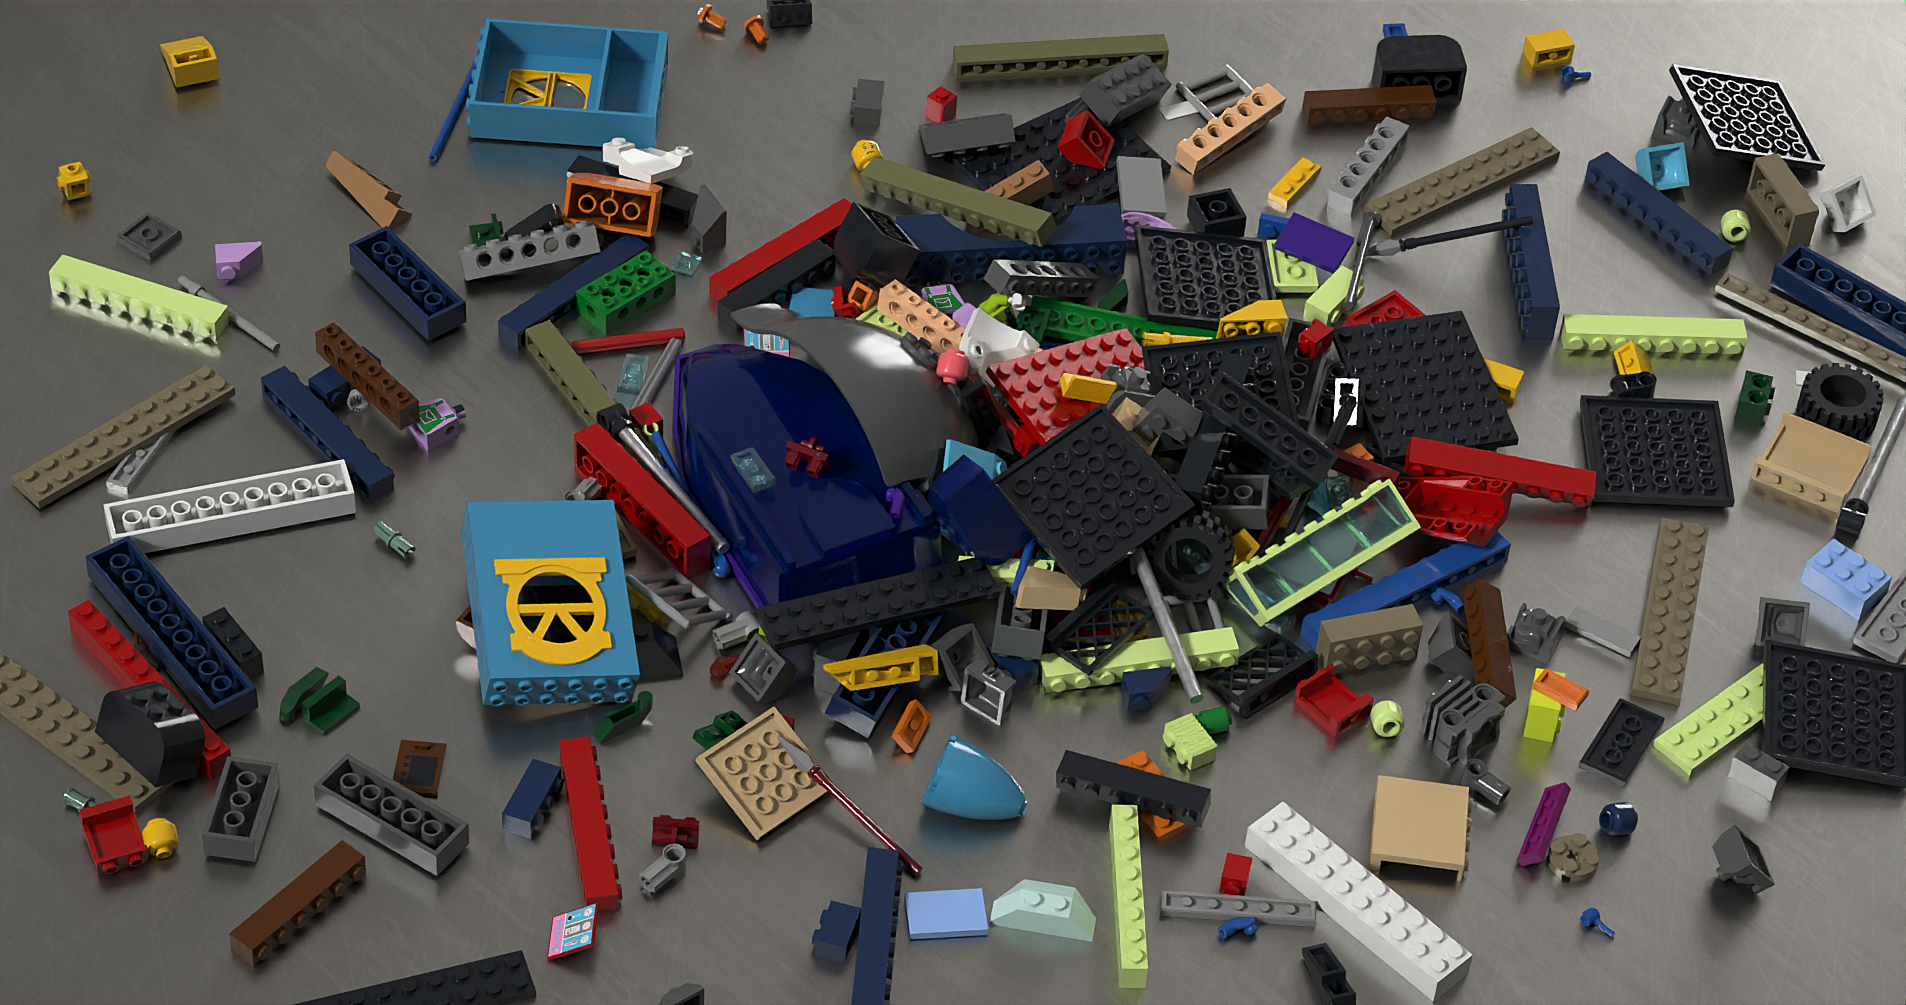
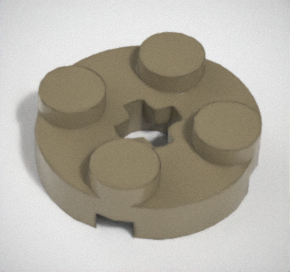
M1576 833L1573 836L1559 837L1551 842L1547 863L1552 872L1562 878V875L1571 877L1570 881L1578 882L1587 880L1594 875L1600 857L1598 850L1587 840V837ZM1575 856L1578 858V861H1575L1573 858L1569 859L1568 857Z

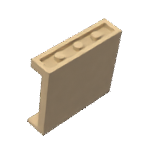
M1785 411L1781 424L1762 457L1757 458L1751 479L1839 514L1868 461L1872 445Z
M1378 775L1374 800L1369 869L1379 870L1381 860L1457 870V881H1461L1463 871L1468 872L1469 856H1465V852H1469L1471 837L1466 836V832L1471 830L1472 817H1467V813L1472 811L1473 798L1468 797L1469 787Z

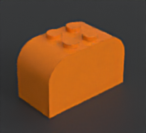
M575 173L568 177L563 211L564 223L575 224L579 221L588 220L589 223L593 222L595 228L651 237L657 233L663 187L647 182L600 174Z

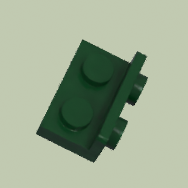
M496 213L491 214V223L469 226L472 244H477V247L486 245V241L499 239V242L506 241L505 236L501 237L503 235L502 221H497ZM487 253L481 254L478 262L490 261V255Z
M1025 306L1022 313L1017 315L1016 330H1025L1040 344L1039 348H1041L1051 318V309Z

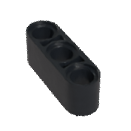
M556 204L543 206L507 230L504 234L506 241L512 235L521 234L522 237L530 236L532 231L544 230L545 233L553 231L555 226L565 225L560 207ZM527 244L523 248V253L528 254L535 249V245ZM507 249L509 255L512 256L513 251L511 249Z
M1333 363L1327 369L1316 411V420L1321 424L1330 425L1334 423L1336 378L1347 379L1348 368L1344 364Z

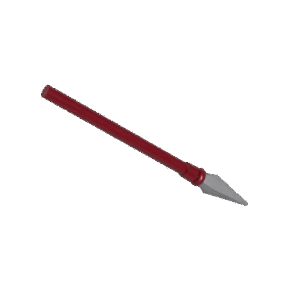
M777 736V739L799 770L807 773L809 778H813L818 785L828 791L887 849L899 850L898 859L903 861V864L915 876L922 871L923 868L829 779L820 766L814 763L809 754L782 737Z

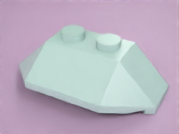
M1024 879L994 901L989 924L1092 942L1096 917L1075 887Z

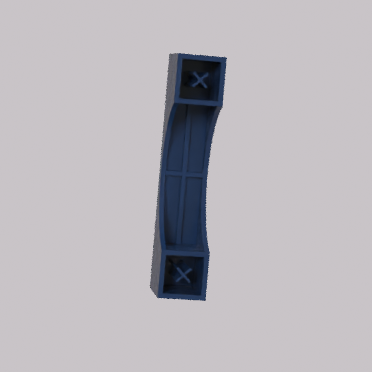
M1119 204L1074 206L1069 217L1057 227V230L1043 247L1030 245L1021 240L1001 241L978 237L955 227L941 214L896 216V223L920 249L902 283L904 286L927 285L931 280H937L940 284L985 282L983 278L994 259L1082 263L1094 275L1124 273L1127 237Z

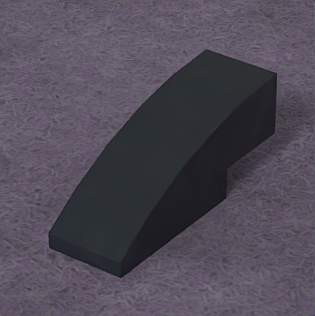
M1327 943L1302 948L1306 966L1324 1005H1356V993L1346 980V970Z

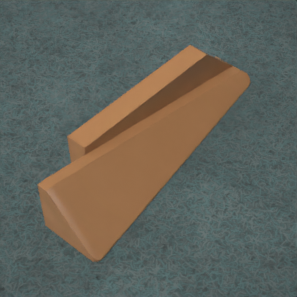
M333 150L325 166L382 228L388 226L392 229L411 217V212L397 204L402 197L400 193L353 160L349 161L339 152Z

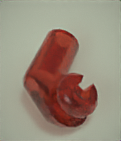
M740 655L718 657L710 667L711 675L715 678L723 677L734 666Z

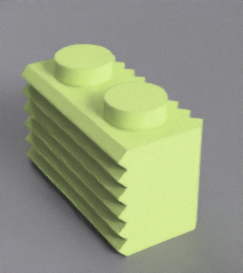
M1192 713L1165 723L1163 740L1168 747H1172L1175 750L1181 764H1186L1193 771L1198 767H1202V765L1216 760L1217 743L1212 740L1211 736L1198 723V720Z

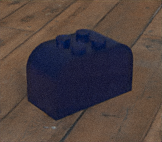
M963 454L933 481L929 489L928 499L931 508L938 516L935 520L943 530H947L950 533L949 539L956 547H960L966 555L970 553L985 565L997 566L1007 562L1034 538L1026 530L1021 518L986 471Z

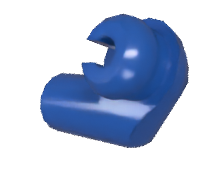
M1251 916L1237 917L1218 927V932L1222 938H1227L1244 928L1245 933L1250 935L1258 931V925Z

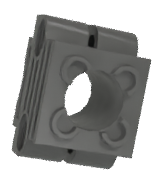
M1461 675L1452 681H1447L1437 693L1429 695L1425 702V714L1422 717L1421 733L1425 735L1429 732L1428 738L1430 740L1435 739L1433 752L1436 757L1449 767L1457 761L1465 765L1468 760L1474 759L1480 751L1494 745L1499 739V723L1505 713V708L1500 705L1505 700V695L1493 686L1484 683L1470 689L1471 682L1467 680L1463 683L1464 677Z

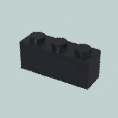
M225 607L202 617L203 625L249 680L264 673L262 652Z

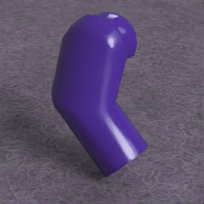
M889 488L886 492V500L893 501L889 515L893 518H901L905 505V496L901 489Z

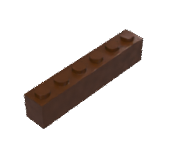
M1424 85L1305 91L1302 108L1307 125L1383 121L1386 116L1394 120L1433 119L1437 102L1432 86Z
M1478 578L1462 591L1476 685L1489 684L1505 695L1506 698L1500 705L1506 708L1517 697L1501 591L1499 588Z
M343 840L340 841L230 932L231 950L252 966H255L261 960H265L276 947L284 944L299 928H303L318 912H322L331 901L343 895L350 885L355 881H359L366 873L365 856Z

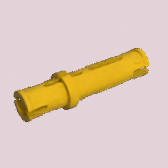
M1143 332L1142 338L1149 340H1142V347L1209 340L1212 337L1170 335L1169 332H1163V334Z

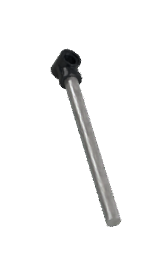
M1906 395L1900 396L1854 498L1849 499L1840 512L1836 529L1857 536L1860 535L1869 511L1867 502L1906 418Z
M617 403L597 411V423L604 430L612 431V436L616 441H623L656 481L663 485L667 492L674 499H677L682 507L689 514H692L703 528L709 531L711 535L710 544L719 554L727 552L730 548L727 540L634 433L635 426L629 421L625 407L621 403Z
M1146 543L1127 558L1133 560L1190 703L1195 704L1202 701L1204 696L1146 556L1148 551Z

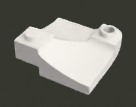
M613 138L611 142L603 144V161L618 165L620 175L652 184L678 176L688 170L693 163V151L689 150L686 146L676 147L675 150L670 152L652 147L636 149L635 144L627 142L624 138Z
M979 307L973 311L961 338L959 349L964 351L965 356L969 359V374L978 373L1000 402L1003 403L1006 399L985 373L989 365L1033 354L1040 344L1025 330L1018 331L1006 326Z

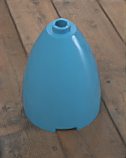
M951 735L943 749L944 753L934 768L921 805L945 814L973 820H1006L1016 818L1018 814L1023 815L1028 801L1024 800L1025 793L1009 772L981 749L955 735Z

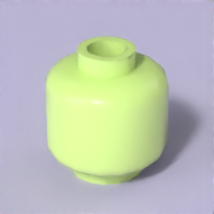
M1728 211L1721 219L1722 233L1727 240L1741 242L1749 236L1751 224L1747 214L1743 211Z
M1381 701L1371 710V722L1373 729L1378 735L1393 737L1403 730L1405 725L1403 712L1394 701Z

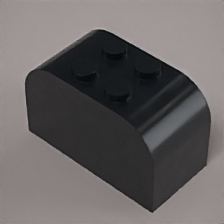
M1445 35L1391 36L1384 38L1377 45L1372 86L1373 88L1431 85L1436 101L1462 100L1467 72L1462 48L1455 39Z
M854 201L836 234L833 247L835 257L841 263V267L848 271L847 275L857 281H860V279L867 281L868 284L876 288H883L895 279L902 284L920 252V249L891 216Z
M153 681L110 691L103 698L95 733L155 788L197 776L205 746L204 729L198 716L170 692L168 688L159 682Z

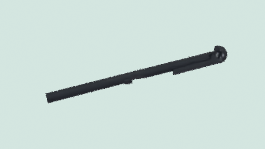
M1345 393L1339 398L1342 405L1324 443L1331 450L1334 445L1336 447L1339 445L1357 405V399L1351 393ZM1313 488L1301 494L1282 536L1283 540L1296 531L1313 493Z

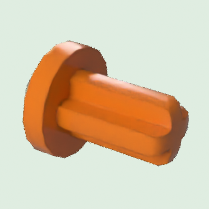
M707 4L704 8L699 9L697 13L700 15L698 23L703 25L707 21L720 29L726 26L727 19L714 13L712 5Z
M752 16L746 20L743 27L747 33H752L760 44L768 41L769 36L763 28L764 20L761 16Z

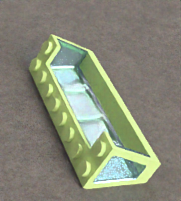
M1390 478L1383 483L1380 479L1360 493L1361 498L1355 501L1354 497L1341 504L1343 509L1338 512L1335 509L1327 512L1322 516L1324 520L1320 523H1317L1316 520L1303 527L1305 532L1300 535L1297 532L1289 535L1284 539L1286 543L1279 547L1277 543L1265 550L1267 555L1262 558L1256 555L1248 562L1240 563L1229 573L1226 583H1222L1223 586L1261 627L1410 536L1421 526Z

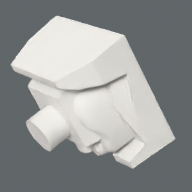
M1862 175L1851 177L1844 183L1819 193L1829 218L1833 220L1830 222L1833 232H1846L1876 216Z

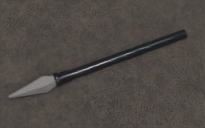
M1531 215L1419 238L1400 239L1399 241L1389 239L1368 248L1367 256H1393L1400 251L1405 252L1406 249L1410 250L1419 246L1533 224V219Z

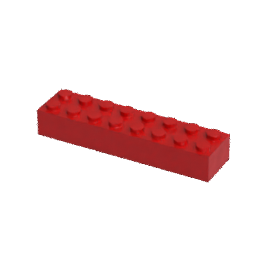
M595 423L575 433L574 468L585 479L591 476L598 480L599 484L602 485L601 495L606 500H614L615 509L675 570L679 571L686 578L691 579L710 569L711 535L709 531L703 528L696 521L695 517L689 514L682 507L681 503L667 492L663 485L658 484L649 471H645L640 466L638 460L635 457H631L626 452L624 446L612 438L607 429L604 430L598 423Z

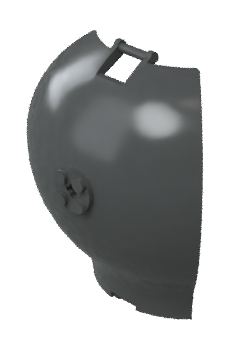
M778 304L753 305L730 313V317L747 331L755 334H772L789 340L805 351L824 369L840 389L857 416L871 444L887 486L891 487L907 480L920 478L918 489L921 492H932L940 495L941 485L932 483L938 453L945 455L946 440L951 439L981 449L977 428L958 385L944 384L943 379L937 376L936 369L940 353L933 352L930 349L932 344L925 338L920 337L918 340L910 332H907L903 337L882 326L852 318L829 316L805 318L799 312L783 309Z

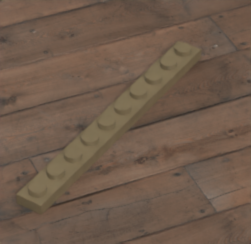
M1726 273L1717 283L1716 292L1906 382V357L1729 273Z

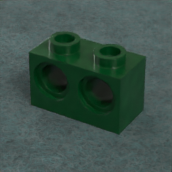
M1746 370L1735 417L1762 424L1764 415L1769 416L1772 402H1769L1768 399L1773 400L1776 388L1771 386L1773 376Z

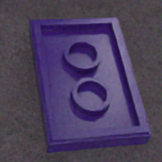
M1293 212L1275 242L1274 249L1334 274L1353 245L1354 237Z

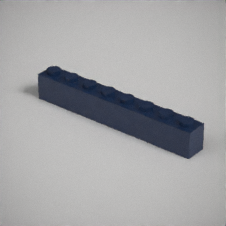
M1605 152L1588 162L1585 176L1587 180L1710 275L1729 264L1733 247L1609 152Z
M629 233L618 238L614 243L603 248L590 259L585 260L581 265L569 271L559 280L554 281L541 292L536 293L532 298L520 304L510 313L502 316L498 320L499 338L516 350H520L525 346V329L548 320L555 326L576 311L577 290L645 250L649 252V244L634 234Z
M283 366L261 377L262 394L330 462L345 460L352 485L369 502L394 490L393 479L395 475L393 470L389 466H385L380 461L379 456L375 452L372 453L367 448L365 442L362 439H358L353 434L351 428L348 425L345 426L339 420L337 414L331 412L323 400L318 399L312 393L310 387L305 386L294 372Z
M868 847L851 1005H884V1001H890L891 985H886L887 979L892 980L893 964L888 963L889 958L894 959L895 943H891L890 940L891 937L896 938L897 922H892L893 917H898L899 901H894L895 896L900 897L901 881H896L897 876H902L903 861L898 860L899 850Z

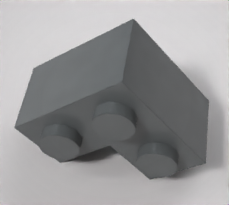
M1164 387L1139 411L1132 431L1150 443L1165 432L1184 444L1196 433L1203 412Z

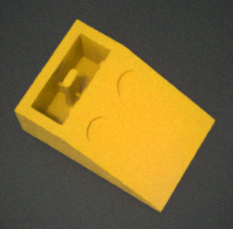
M203 36L160 44L176 87L219 79L217 57L212 45Z
M1259 300L1220 318L1216 339L1281 332L1283 340L1288 317L1282 301Z

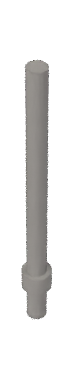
M184 275L179 277L178 283L189 290V294L223 304L207 293L205 288L199 283H193ZM228 308L229 320L274 352L280 348L279 343Z

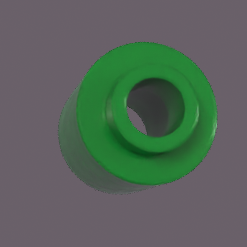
M1223 706L1201 711L1199 715H1195L1198 723L1203 726L1209 735L1229 731V725H1232L1231 713L1229 710L1226 711Z

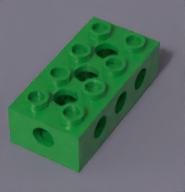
M645 250L577 290L576 311L607 335L675 295L676 274Z

